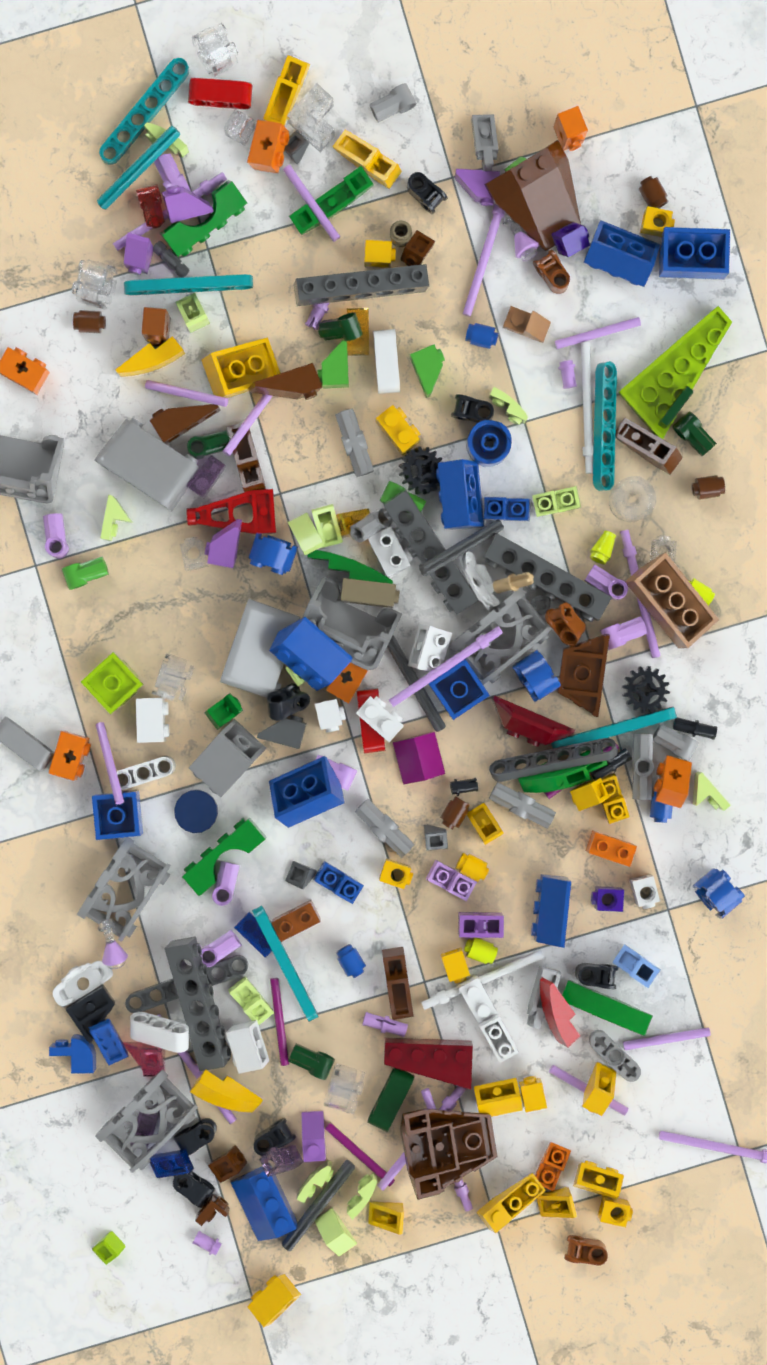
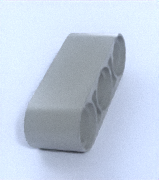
M5 716L0 722V742L34 768L43 772L53 759L55 752L10 718Z

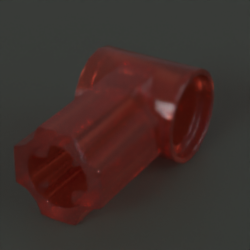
M158 184L136 189L147 227H152L153 229L161 227L165 219Z

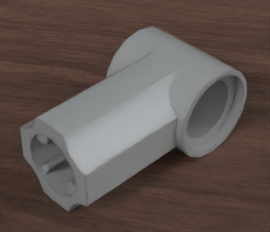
M404 83L392 89L388 95L370 103V108L379 123L398 112L405 113L411 110L417 103L407 84Z
M384 508L366 515L362 520L350 526V535L353 540L361 543L392 524V520L389 521L382 510Z
M663 724L659 725L653 735V741L671 750L674 755L686 761L691 759L699 744L693 738L685 734H679Z

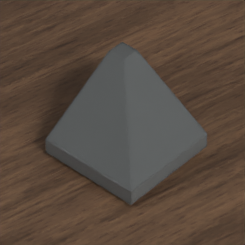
M295 131L289 136V142L285 145L284 151L298 164L309 142L299 132Z
M428 824L424 825L426 851L448 849L447 830Z
M293 861L285 881L304 890L315 876L317 870Z

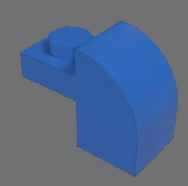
M74 1034L71 1038V1043H68V1040L65 1039L56 1040L49 1047V1056H71V1074L95 1072L96 1050L92 1042L89 1043L84 1036Z

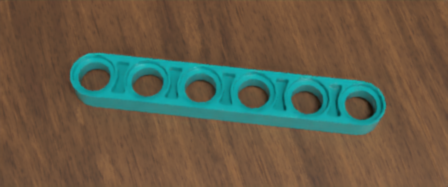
M175 58L167 65L103 143L99 153L104 163L113 165L121 159L144 131V125L153 120L189 75V67L184 59ZM176 64L184 65V73L180 75L173 72L174 66ZM162 81H169L171 83L170 90L166 92L160 90V83ZM148 98L157 99L156 107L148 108L145 105ZM134 115H142L144 117L143 123L134 125L132 123ZM122 131L130 134V138L126 142L118 140V135ZM108 148H113L116 151V155L112 159L104 157V152Z
M247 274L130 280L124 282L125 295L228 291L253 288V276Z
M611 361L599 363L595 370L593 485L598 491L612 489L615 477L617 368ZM605 366H606L607 369H608V376H607V377H606L605 374H604V368H605ZM604 389L608 392L607 399L604 397ZM604 410H605L606 413H607V420H606V421H605L604 418H603V412H604ZM604 432L607 436L606 442L603 441L602 437ZM603 454L606 456L605 465L602 462ZM602 476H604L606 480L605 486L602 485Z
M670 707L568 736L552 742L551 746L554 749L609 738L675 719L677 715L675 708Z
M262 905L253 909L252 912L307 1020L310 1022L318 1018L317 1011Z

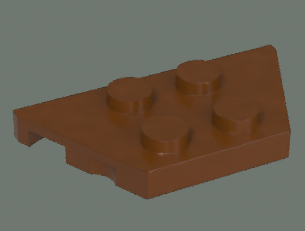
M603 634L577 643L574 646L563 648L559 675L561 687L557 691L560 695L573 701L577 706L592 713L594 717H599L610 634Z

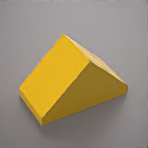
M485 802L468 812L469 820L485 845L504 834Z
M569 1187L544 1192L537 1198L541 1217H577Z
M369 1202L368 1224L398 1235L403 1234V1203Z

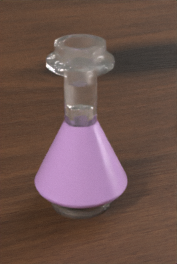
M506 214L502 218V224L509 225L514 235L515 257L521 258L523 261L532 259L538 254L537 248L539 243L523 233L519 225L514 223L510 219L511 217Z
M111 919L102 920L98 927L100 932H104L106 940L102 963L107 965L109 969H118L125 965L128 954L114 939L112 929L115 928V923Z

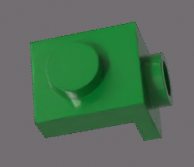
M229 693L204 713L218 730L241 713L243 709L241 708L240 701Z

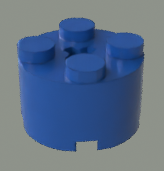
M484 420L477 423L471 429L466 443L467 452L470 458L483 467L495 466L500 464L509 454L512 437L504 424L498 421ZM485 439L494 441L493 448L490 446L485 447Z
M256 533L248 557L251 559L250 564L260 568L265 566L272 567L271 571L280 575L290 572L298 546L293 545L291 548L290 542L270 535L261 538L262 534Z
M535 650L512 667L523 686L525 685L534 702L541 700L561 687L558 678L553 676L551 667L538 650Z
M713 868L693 885V888H697L695 893L710 911L715 909L718 912L716 916L723 919L742 902V898L745 895L737 886L734 888L729 882L731 877L723 869L719 871Z

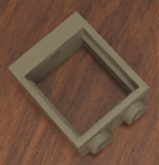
M343 578L341 602L393 608L394 604L399 602L400 590H396V584Z

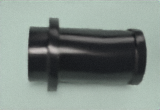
M476 777L459 781L454 779L453 782H450L452 795L456 794V796H459L461 793L477 792L478 783L476 782Z

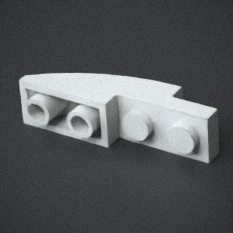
M475 975L457 985L499 1063L519 1053L478 976Z

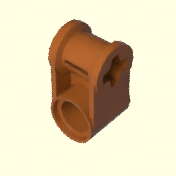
M552 249L548 251V255L539 261H533L536 271L553 293L562 294L567 290L570 282L569 273ZM562 278L565 284L558 286L554 283V279Z
M562 603L559 608L548 609L545 613L546 622L556 632L560 640L568 646L576 645L583 635L586 625L575 613L572 606L568 603Z
M569 1235L567 1237L569 1244L567 1254L564 1256L565 1260L572 1263H585L601 1266L607 1261L608 1253L602 1241L577 1235ZM601 1249L603 1252L600 1256H593L592 1251Z

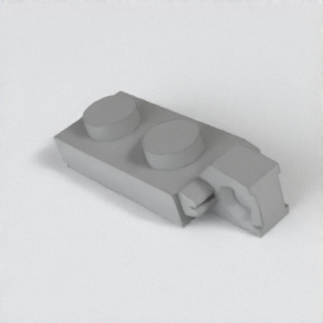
M494 114L472 115L471 122L475 155L477 160H482L483 171H492L493 160H497L498 154Z
M539 966L527 1010V1014H529L527 1025L538 1029L541 1028L543 1018H545L540 996V979L543 977L553 982L558 988L561 977L560 971Z

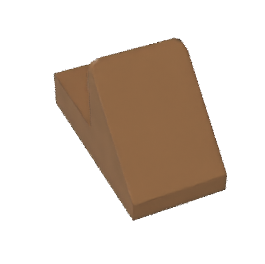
M510 306L503 328L543 343L551 322L533 310L532 313Z

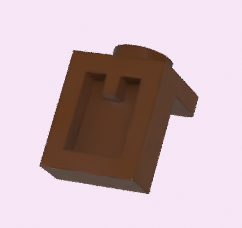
M416 230L405 246L400 260L407 266L422 265L424 259L433 248L435 240Z
M235 1145L227 1153L211 1161L208 1166L218 1181L222 1183L240 1173L247 1164V1160Z
M212 1194L196 1214L195 1222L200 1226L206 1221L209 1223L217 1213L215 1209L226 1217L230 1209L228 1202L224 1198L216 1197Z

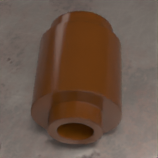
M649 176L640 182L641 187H639V191L649 207L661 208L669 202L666 198L668 195L658 177L652 178V176Z
M80 310L73 314V329L79 330L81 333H101L102 329L106 328V316H102L101 311Z
M717 475L696 478L695 483H692L693 496H697L698 500L720 497V494H725L724 478Z
M455 796L453 800L449 801L440 816L443 819L441 824L452 830L454 827L459 829L469 812L467 809L470 805Z

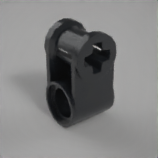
M415 172L410 175L407 183L409 194L427 212L433 215L436 207L442 201L448 199L447 195L428 179L425 174ZM414 180H419L422 182L423 187L415 189L411 183Z
M455 395L457 401L451 417L477 423L484 420H492L494 408L490 402L474 399L466 395ZM480 408H488L490 415L486 418L480 417L478 414Z
M294 683L278 691L271 692L267 696L269 717L276 721L283 720L298 711L304 710L310 703V696L305 692H301L300 687Z
M581 963L575 969V976L585 986L616 989V984L614 983L618 966ZM584 970H591V975L588 979L581 978Z
M205 1118L177 1133L173 1138L184 1157L193 1154L199 1148L210 1143L217 1131V1125L212 1119ZM202 1129L210 1130L209 1134L208 1132H202Z
M286 1118L276 1121L255 1136L254 1151L258 1155L267 1156L296 1138V1135L292 1134L288 1128ZM265 1139L269 1142V1146L267 1148H260L257 1143Z
M187 1167L179 1168L174 1174V1189L199 1208L204 1206L215 1191V1187L209 1181L201 1178ZM184 1177L187 1178V1181L184 1180L182 1183L179 1181L184 1179Z

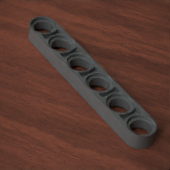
M602 738L496 760L490 765L489 771L495 781L502 782L610 760L617 755L618 750L613 739ZM606 746L612 747L608 752L601 751ZM585 750L591 751L587 756H580ZM562 755H569L564 761L558 760ZM542 759L548 760L543 765H537V763ZM519 764H526L523 769H516ZM505 768V770L502 773H495L497 769Z
M236 955L219 961L212 967H207L209 984L214 986L242 976L248 969L247 959L244 956ZM235 960L244 962L245 967L242 971L238 972L233 969L232 963ZM215 967L223 969L224 976L221 979H216L212 976V970ZM173 978L131 993L125 1002L127 1010L131 1013L142 1012L178 999V994L173 993L171 990V984L174 983ZM152 990H160L162 999L159 1001L152 1000L150 997ZM132 997L141 999L142 1005L140 1008L135 1009L131 1007L130 999Z

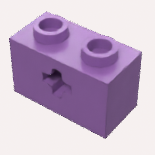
M458 912L459 937L504 938V915L502 912Z

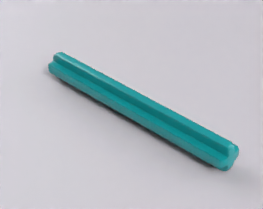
M170 126L97 199V203L102 209H107L180 136L177 128Z

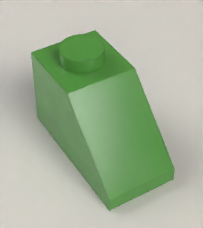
M342 340L321 363L322 369L317 370L323 389L349 388L347 341Z
M435 344L410 354L411 363L426 398L431 396L443 366L442 362L445 361L441 349H436Z

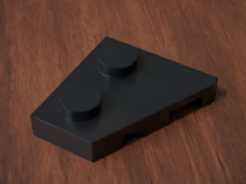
M103 984L66 1007L67 1013L89 1043L94 1039L89 1031V1027L105 1021V1018L115 1005V1000Z

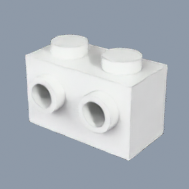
M391 526L368 538V542L388 578L411 566L409 562L412 561L409 551L407 549L403 550L399 543L403 540H401L395 530L393 531Z
M420 624L408 666L431 672L443 664L447 649L451 644L452 633Z
M370 696L356 714L390 742L404 726L400 723L403 719L396 712L392 711L390 714L385 710L386 704L376 696L373 699Z
M165 698L136 699L137 743L165 742L166 737H169V724H165V715H169V704L165 702Z
M332 699L315 704L320 729H326V733L339 730V726L343 725L342 720H345L346 716L344 707H339L338 700Z
M257 1020L233 1025L226 1032V1042L231 1048L233 1064L237 1067L239 1074L263 1069L270 1061Z

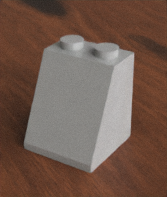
M234 719L215 737L189 769L195 777L208 785L213 793L222 797L266 750V747Z

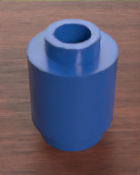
M479 323L469 324L465 341L470 342L471 345L491 349L492 345L496 346L499 333L495 332V327Z
M654 791V796H652L650 817L654 818V822L667 823V819H672L673 806L657 802V792Z
M348 944L336 952L337 960L347 977L352 975L353 978H356L364 973L363 968L366 965L355 947L353 948L351 944Z

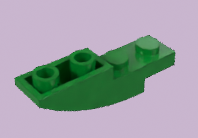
M587 750L581 753L580 756H587L591 751ZM607 761L518 778L523 792L526 793L557 791L591 780L589 773L607 765Z

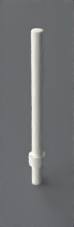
M582 342L581 360L585 447H582L583 456L585 457L586 474H592L594 446L590 343Z
M539 950L478 978L482 985L543 959V953ZM457 986L447 991L437 992L436 996L421 1003L424 1010L440 1003L441 1005L448 1003L449 999L462 993Z

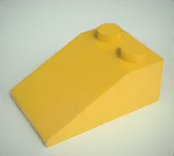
M268 337L212 352L201 360L213 395L224 398L248 392V388L254 382L280 374Z

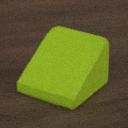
M110 1231L92 1250L107 1265L120 1255L125 1248V1244L113 1231Z

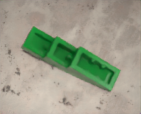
M315 550L307 555L308 559L329 561L328 570L350 572L349 579L393 584V580L353 559L320 550Z
M568 980L562 994L569 1005L643 1036L646 1035L653 1015L594 989H589L572 980Z

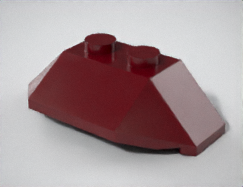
M493 695L492 697L503 728L508 729L506 734L515 738H519L522 735L528 738L527 743L539 747V744H550L575 732L573 728Z

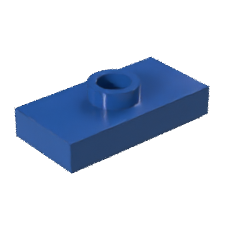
M110 1018L89 1027V1031L108 1066L129 1057L128 1051Z

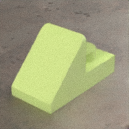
M108 495L100 538L112 541V538L116 537L118 532V524H115L116 520L133 522L114 496Z
M333 504L312 509L318 534L324 544L322 548L342 543L343 540Z
M698 771L695 773L693 805H699L709 796L707 801L715 810L719 808L725 811L731 806L702 772Z

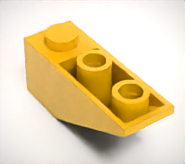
M531 1173L492 1198L476 1213L489 1230L497 1233L546 1190L535 1175Z

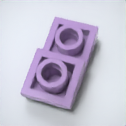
M435 860L426 877V880L465 901L468 900L477 883L438 860Z

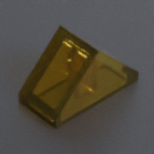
M369 508L336 515L342 538L351 536L350 526L370 514Z

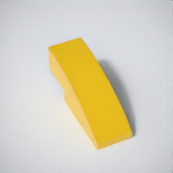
M287 55L281 75L278 76L264 114V120L282 123L285 126L310 67L309 63Z
M346 129L332 146L333 149L357 168L362 166L367 175L388 189L391 188L402 172L398 163L380 153L379 149Z
M172 336L157 349H154L151 343L147 344L115 370L121 377L145 374L176 361L186 353Z
M206 1069L198 1077L190 1090V1093L208 1103L238 1112L253 1113L263 1101L262 1098L228 1075L222 1081Z

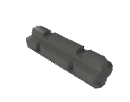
M158 241L154 245L153 251L158 256L161 255L160 258L173 271L176 270L175 273L180 278H184L189 273V268L184 263L181 264L182 261L170 249L167 250V246L162 241Z

